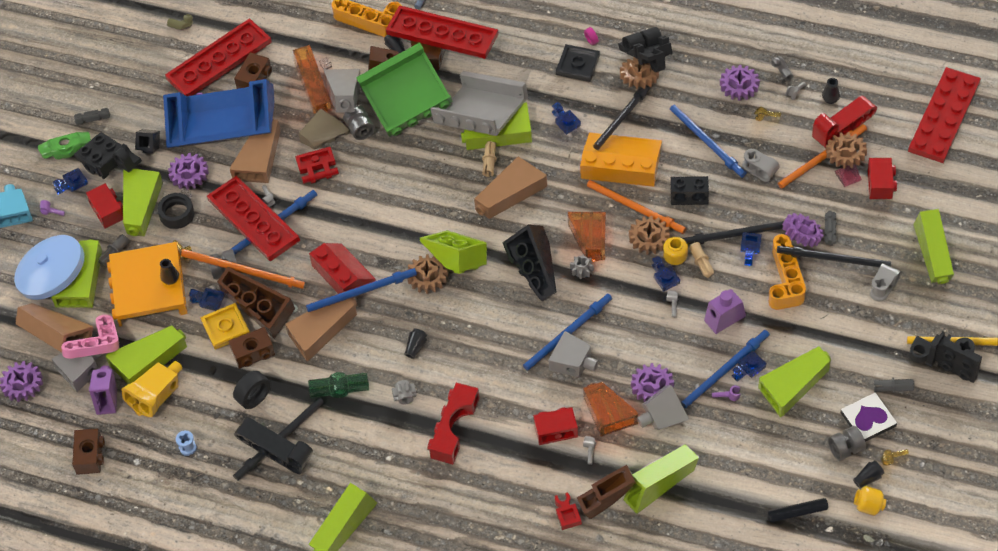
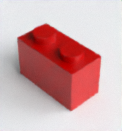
M869 158L867 167L869 199H892L893 192L897 191V181L893 180V176L896 175V166L892 165V158Z
M104 183L86 192L89 204L105 229L123 220V204L121 201H116L117 196L113 188L109 189L107 184Z
M563 407L555 411L540 412L533 415L539 445L578 437V427L572 407Z

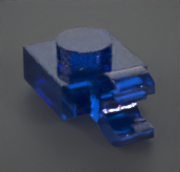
M559 102L552 105L554 109L552 113L557 117L555 123L566 135L581 126V121L571 110L565 112Z
M79 168L62 175L63 180L57 179L52 182L57 194H61L67 189L73 192L88 184L87 179Z
M743 232L740 252H746L745 266H752L753 254L760 253L762 234Z
M659 256L652 259L654 262L652 267L656 271L654 279L663 292L680 284V279L671 266L665 268Z
M205 288L204 292L191 289L189 293L191 297L190 302L199 303L201 308L216 311L219 310L224 299V292Z
M752 351L738 361V366L732 370L734 372L732 377L736 381L741 380L747 374L752 378L765 369L767 363Z

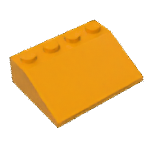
M589 132L580 164L581 179L655 187L662 140L611 135L602 147L596 150L593 144L602 134Z

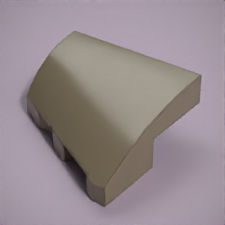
M320 109L299 132V138L301 143L315 150L322 147L325 143L335 141V137L343 133L345 136L348 135L350 130L338 119Z

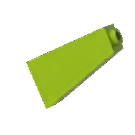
M527 102L523 103L497 136L464 129V132H461L462 143H466V150L485 148V144L488 141L495 142L496 147L531 143L532 134Z
M132 169L130 172L123 170V224L126 233L131 236L145 237L163 184L160 172Z
M939 209L921 211L913 225L931 283H948L953 277L954 272Z
M99 240L79 241L85 256L83 266L77 277L68 287L51 297L55 308H93L100 268L98 259L102 255Z
M171 325L121 347L114 352H110L105 357L109 366L127 384H130L156 363L164 366L187 348L186 336L180 329L176 330Z
M818 346L760 377L758 388L777 414L782 417L829 371L831 358L826 351H823Z
M686 444L632 474L636 483L625 494L623 500L636 514L641 512L695 470L699 457Z
M350 482L308 545L314 548L313 551H338L377 505V502Z

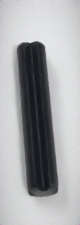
M826 498L772 509L768 511V518L770 522L825 511L828 509V502Z

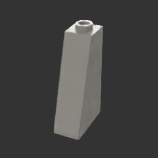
M360 69L324 70L325 88L336 113L355 112L361 88L356 78L360 75Z

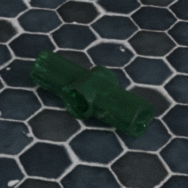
M336 372L328 378L308 380L310 398L328 395L334 398H343L348 393L368 391V374L346 375L342 372Z

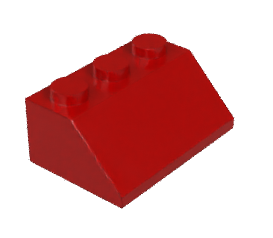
M323 243L309 253L312 267L338 294L376 281L373 275L342 243Z

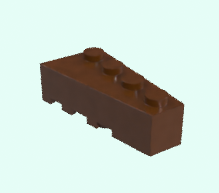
M229 267L226 268L217 281L222 292L261 328L265 327L267 333L274 339L295 310L291 298Z

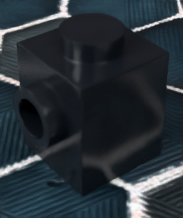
M141 129L136 132L135 150H141L142 153L150 154L159 149V130Z

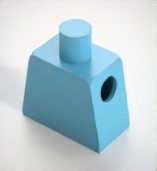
M13 184L5 185L4 192H0V228L32 222L33 219L22 189H15Z

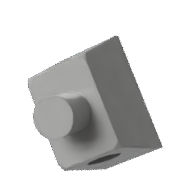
M564 331L548 360L550 371L580 377L585 368L595 371L599 362L591 358V346L566 331Z
M61 353L52 358L56 370L78 392L91 380L92 371L98 370L95 360L100 358L102 354L68 359L63 357Z
M672 385L664 386L645 401L642 406L646 413L637 417L642 428L652 423L653 427L657 430L689 419Z

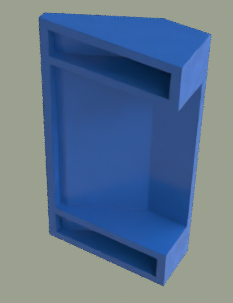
M267 79L250 81L249 87L193 96H185L181 92L163 95L167 148L271 133L275 103L274 87Z

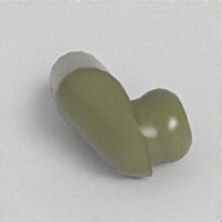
M186 14L183 16L184 20L181 21L169 18L167 26L178 30L192 26L193 16Z

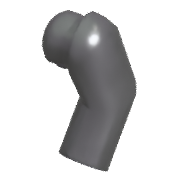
M780 56L772 58L771 65L778 68L786 81L791 80L793 74L784 59Z

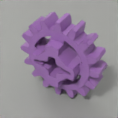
M741 65L738 68L732 66L731 70L726 68L725 73L721 74L720 79L721 92L725 91V96L731 95L732 100L738 97V101L741 100V97L748 100V95L754 97V92H758L760 83L758 74H754V69L749 71L748 66L742 68Z
M188 153L186 157L181 154L180 159L174 158L175 163L170 162L171 168H168L169 178L174 186L178 185L179 189H182L183 186L186 187V190L190 186L195 189L196 184L202 185L201 180H207L206 175L209 174L207 162H204L203 157L199 158L198 154L191 156V153Z
M795 213L792 215L788 214L782 224V229L786 231L785 235L790 236V240H796L797 244L801 243L804 247L807 244L810 247L817 246L824 236L822 234L823 230L819 229L820 225L816 224L815 220H809V216L804 217L801 213L798 216Z
M22 361L21 365L15 362V367L7 366L9 371L2 372L4 377L0 378V388L4 396H8L11 401L14 398L18 402L21 401V398L28 401V396L35 397L34 392H40L39 386L43 385L41 380L43 376L37 366L34 367L32 362L26 365L25 361Z
M651 363L648 368L644 364L643 370L637 368L636 374H632L633 395L637 394V400L643 398L645 402L661 390L664 385H672L674 387L672 373L668 374V368L662 370L661 364L654 367L653 363Z

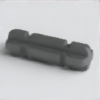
M102 108L101 111L97 109L84 112V114L78 113L74 115L76 124H83L84 121L86 123L97 121L100 118H110L108 108Z
M832 211L825 213V243L830 246L836 243V213Z

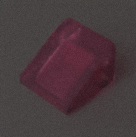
M853 164V168L848 165L845 169L840 168L835 171L836 176L844 187L862 180L855 164Z

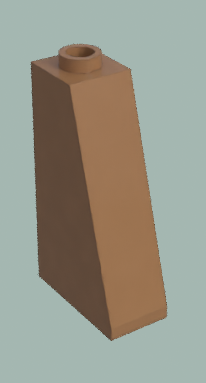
M273 119L271 133L249 136L230 167L232 178L237 176L244 182L269 183L281 131L278 120Z
M518 156L474 198L475 210L478 214L491 219L546 188L547 175Z
M352 297L311 312H306L285 324L287 334L306 361H309L357 315V302Z
M34 303L17 308L16 325L62 352V344L67 341L92 337L93 326Z

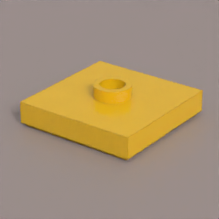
M236 303L200 317L215 350L228 345L229 340L250 333Z

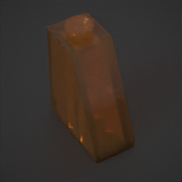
M568 212V226L584 256L592 258V261L605 260L606 212Z
M603 382L592 383L583 388L584 400L601 437L638 424L637 411Z

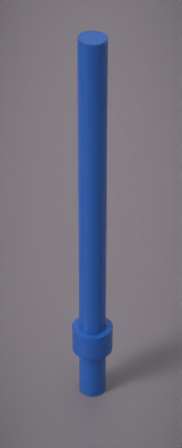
M675 104L670 107V110L712 149L730 170H734L741 178L746 175V171L738 165V161L725 153Z
M312 190L305 196H300L294 201V204L282 211L278 216L284 220L298 209H303L309 201L317 196L315 190ZM245 238L231 249H233L234 255H236L251 243Z
M415 268L404 272L398 271L384 279L306 305V309L308 312L393 283L399 284L404 279L416 276L417 272Z
M607 293L598 302L592 303L584 314L524 363L523 367L527 371L556 347L564 331L572 334L594 314H599L603 307L612 300L611 295Z
M763 330L758 336L751 338L743 349L681 402L682 406L687 408L751 351L757 350L760 347V343L770 336L769 332Z

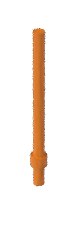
M862 124L855 130H850V136L857 134L858 137L867 130V127ZM826 150L778 182L779 187L783 189L826 159Z
M591 180L587 183V187L647 217L652 216L653 220L659 217L660 223L665 221L666 227H669V229H673L681 234H684L686 231V227L674 222V219L668 216L664 217Z

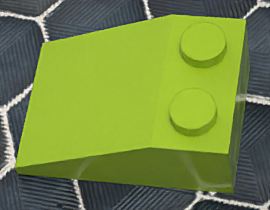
M449 230L420 237V242L445 268L453 270L454 273L462 274L466 270H476L480 266L487 265L486 242Z

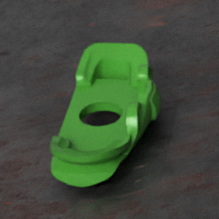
M75 132L49 139L38 145V150L44 159L52 156L57 160L69 158L91 140L90 133ZM62 140H69V143L66 145L59 144Z

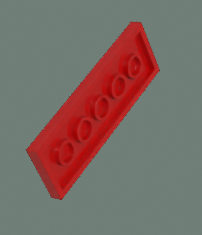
M400 5L386 28V35L486 59L499 35L498 29Z
M249 18L165 74L166 80L185 96H193L244 62L250 52L255 54L272 43L271 37Z
M948 67L945 68L909 145L908 152L944 164L981 78Z
M237 176L207 195L208 201L270 262L301 241L299 236Z

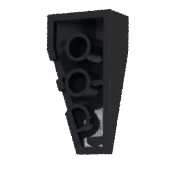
M528 224L502 242L508 259L517 266L520 275L527 279L530 288L541 301L546 300L557 292L550 243L542 225Z

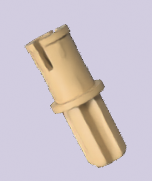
M491 141L485 144V153L482 157L484 162L482 174L486 177H490V172L491 176L494 175V165L497 161L495 156L496 143Z
M695 242L691 244L689 250L695 259V265L699 266L703 276L709 278L714 274V270L708 261V255L704 253L700 243Z

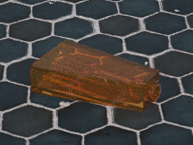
M308 45L294 49V64L313 114L317 113L320 109L328 111V109H331L330 100L311 46Z

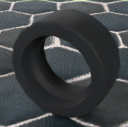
M183 193L166 195L160 200L157 207L160 221L170 229H179L187 226L193 220L195 214L191 199ZM174 205H184L187 208L182 215L177 217L165 215L167 209Z
M251 371L238 381L233 391V398L245 409H252L266 398L271 388V382L259 371Z

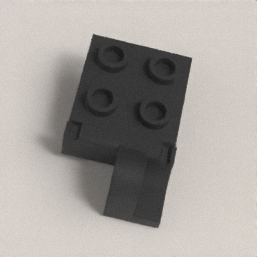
M657 27L622 38V42L618 43L620 51L638 59L640 65L650 63L654 72L665 70V57L673 54L669 37L662 36Z
M102 132L74 154L75 158L83 164L89 173L94 175L97 172L98 176L102 177V179L108 177L109 172L117 165L130 172L142 162L141 158L132 153L126 144L123 143L121 145Z
M944 331L940 335L937 334L932 342L916 336L909 352V357L913 362L922 363L926 361L925 365L932 367L935 361H937L938 366L945 371L952 372L963 380L975 382L978 377L982 356L974 353L975 344L971 339L959 338L954 343L950 341L951 335L945 336ZM913 351H916L922 355H916Z

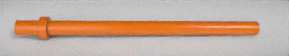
M182 249L181 252L182 257L223 268L229 267L237 272L288 285L289 288H292V286L300 289L304 288L305 282L296 280L292 276L290 278L185 249Z

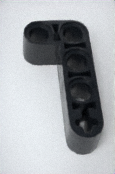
M249 417L243 419L234 433V436L241 442L296 474L302 473L312 457L313 449L308 444L302 441L293 444Z

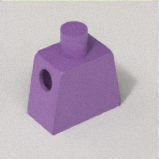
M732 289L722 291L719 296L708 303L704 321L715 334L721 332L746 317L742 300Z
M101 366L100 369L92 371L89 392L96 415L116 413L117 383L111 367ZM106 391V397L104 398L102 395Z

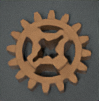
M633 57V60L627 59V63H622L620 79L623 80L624 84L629 83V87L634 85L636 89L641 86L645 89L646 85L652 87V83H657L659 72H654L650 63L640 65L638 59Z
M847 132L846 135L840 133V137L834 135L833 140H828V145H826V157L830 158V163L836 162V167L843 165V169L847 165L853 168V164L859 166L860 161H865V156H867L866 142H863L862 137L857 139V134L850 136V132Z
M643 216L642 221L636 219V225L631 224V230H629V242L633 244V249L639 248V253L645 250L646 255L650 251L656 254L657 249L663 251L665 241L670 238L669 227H666L665 221L660 223L659 217L656 220H653L652 216L647 220Z
M426 254V258H422L420 255L418 261L412 260L413 265L408 264V270L415 268L417 272L416 276L407 278L408 284L412 285V289L418 287L419 293L425 290L426 294H428L431 289L433 292H436V287L442 289V283H447L448 270L434 256L429 258V254Z

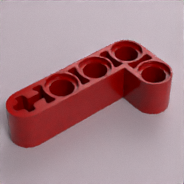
M861 95L831 118L822 113L814 121L812 137L826 148L828 140H833L834 135L840 137V133L844 135L850 130L853 131L876 113L877 106Z

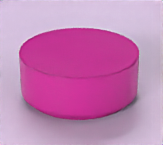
M589 27L584 30V35L590 45H595L599 42L593 28Z

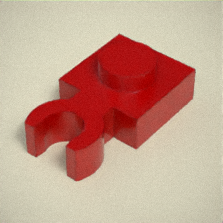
M568 492L565 493V501H560L558 495L555 496V504L559 507L556 509V514L562 530L582 525L576 504L570 505L571 500Z

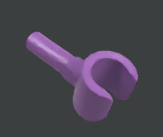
M42 200L40 202V212L43 215H47L49 212L62 216L65 215L64 211L50 207L51 203L49 201Z
M734 385L729 391L712 393V398L728 397L732 401H737L740 394L734 393H738L740 387Z

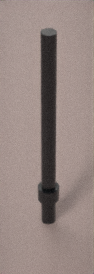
M646 85L645 89H638L634 93L632 100L593 144L594 149L599 150L633 108L643 101L651 87Z
M784 221L709 234L697 233L694 236L682 239L686 241L687 245L695 242L701 245L707 241L779 230L783 228L782 224Z
M778 245L776 251L780 254L791 255L794 258L808 257L879 268L882 264L891 267V261L802 249L800 246L786 247Z
M320 397L316 399L278 435L283 438L289 436L322 406L324 401ZM258 452L252 458H248L243 463L244 466L233 477L239 481L248 472H252L265 455Z

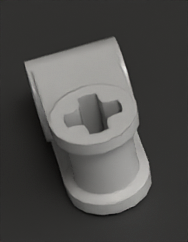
M748 149L744 153L743 170L764 182L770 181L780 167L774 158L768 157L756 149Z
M882 264L872 280L871 298L878 302L886 300L893 287L898 283L901 271Z

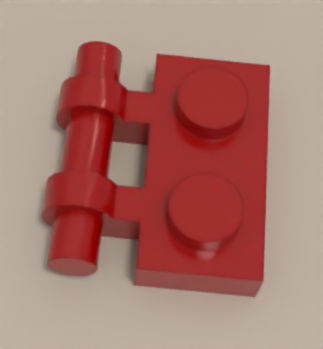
M331 147L295 156L300 174L308 173V175L301 177L303 184L309 182L312 184L316 180L330 179L332 176L339 174L337 167L332 169L329 167L336 165ZM324 168V171L317 173L313 172L315 170Z

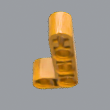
M333 0L332 10L335 20L385 37L389 22L399 5H402L398 2H391L381 12L350 0Z
M784 234L776 235L773 239L772 253L782 284L772 286L769 290L768 303L775 310L802 305L805 301L806 286L797 259L791 257V255L776 252L778 245L793 247L790 238Z

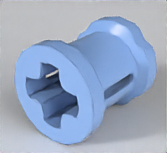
M186 430L177 434L176 443L181 454L189 456L195 453L197 446L193 434Z

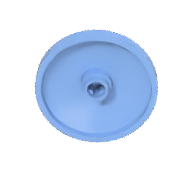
M57 235L39 242L19 262L14 277L16 288L23 296L32 300L46 299L58 294L68 287L79 274L85 257L82 246L75 238L68 235Z

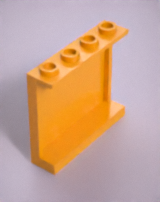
M177 242L109 254L110 262H107L108 273H111V277L108 280L110 289H113V293H110L111 303L115 306L112 309V316L114 320L118 321L119 327L122 326V319L175 309L179 310L180 315L188 314L181 258ZM163 259H169L179 272L177 282L172 285H167L160 279V262Z

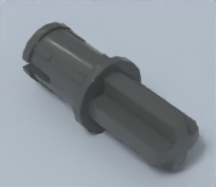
M120 234L113 244H109L107 246L108 249L99 257V263L104 267L107 266V262H110L109 254L121 252L130 243L129 239L125 235Z
M892 377L891 380H874V385H882L881 387H874V393L891 391L895 393V391L914 390L913 379H894Z

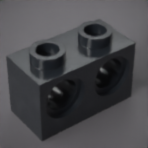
M708 176L671 177V205H708Z

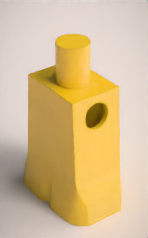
M174 361L171 365L165 367L160 363H156L137 380L121 389L123 400L138 416L153 417L164 401L179 387L178 373L182 370L181 364Z

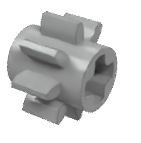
M584 254L578 257L574 256V262L570 263L572 275H576L580 279L590 277V271H594L592 258H587Z
M408 380L398 381L395 384V388H392L394 401H399L402 405L410 404L413 401V397L417 396L414 383L410 384Z

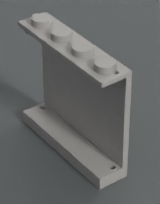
M463 71L460 74L462 88L452 98L453 102L450 103V106L446 109L435 107L430 109L433 122L436 124L497 136L528 99V92L525 82Z

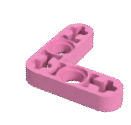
M100 315L96 318L98 337L63 343L61 346L63 357L72 359L118 350L119 341L113 317L110 315Z

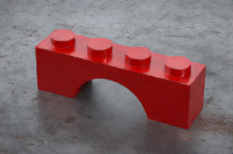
M456 382L454 388L450 389L447 406H443L441 411L442 418L435 425L434 438L430 439L427 450L430 452L431 459L454 464L460 444L459 438L452 433L451 428L459 418L474 414L480 399L479 388Z

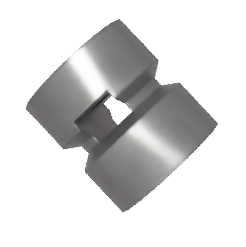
M356 106L355 112L344 113L343 119L356 140L367 139L374 133L375 126L369 119L364 107Z
M233 249L223 251L222 255L218 253L209 255L237 263ZM209 264L213 279L220 278L226 268Z
M856 426L843 430V434L839 432L828 437L829 448L838 461L850 457L851 453L856 454L866 449L864 437Z

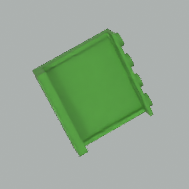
M420 42L356 77L389 137L392 135L397 136L408 126L413 127L418 124L419 120L431 117V107L446 109L453 102L451 95L448 94Z

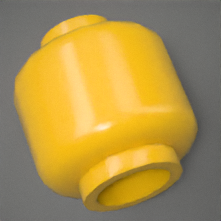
M671 237L665 241L663 257L667 263L680 265L686 261L688 245L684 239Z
M864 486L862 489L857 490L854 497V505H856L858 511L875 516L880 510L883 511L885 509L886 499H884L881 490Z

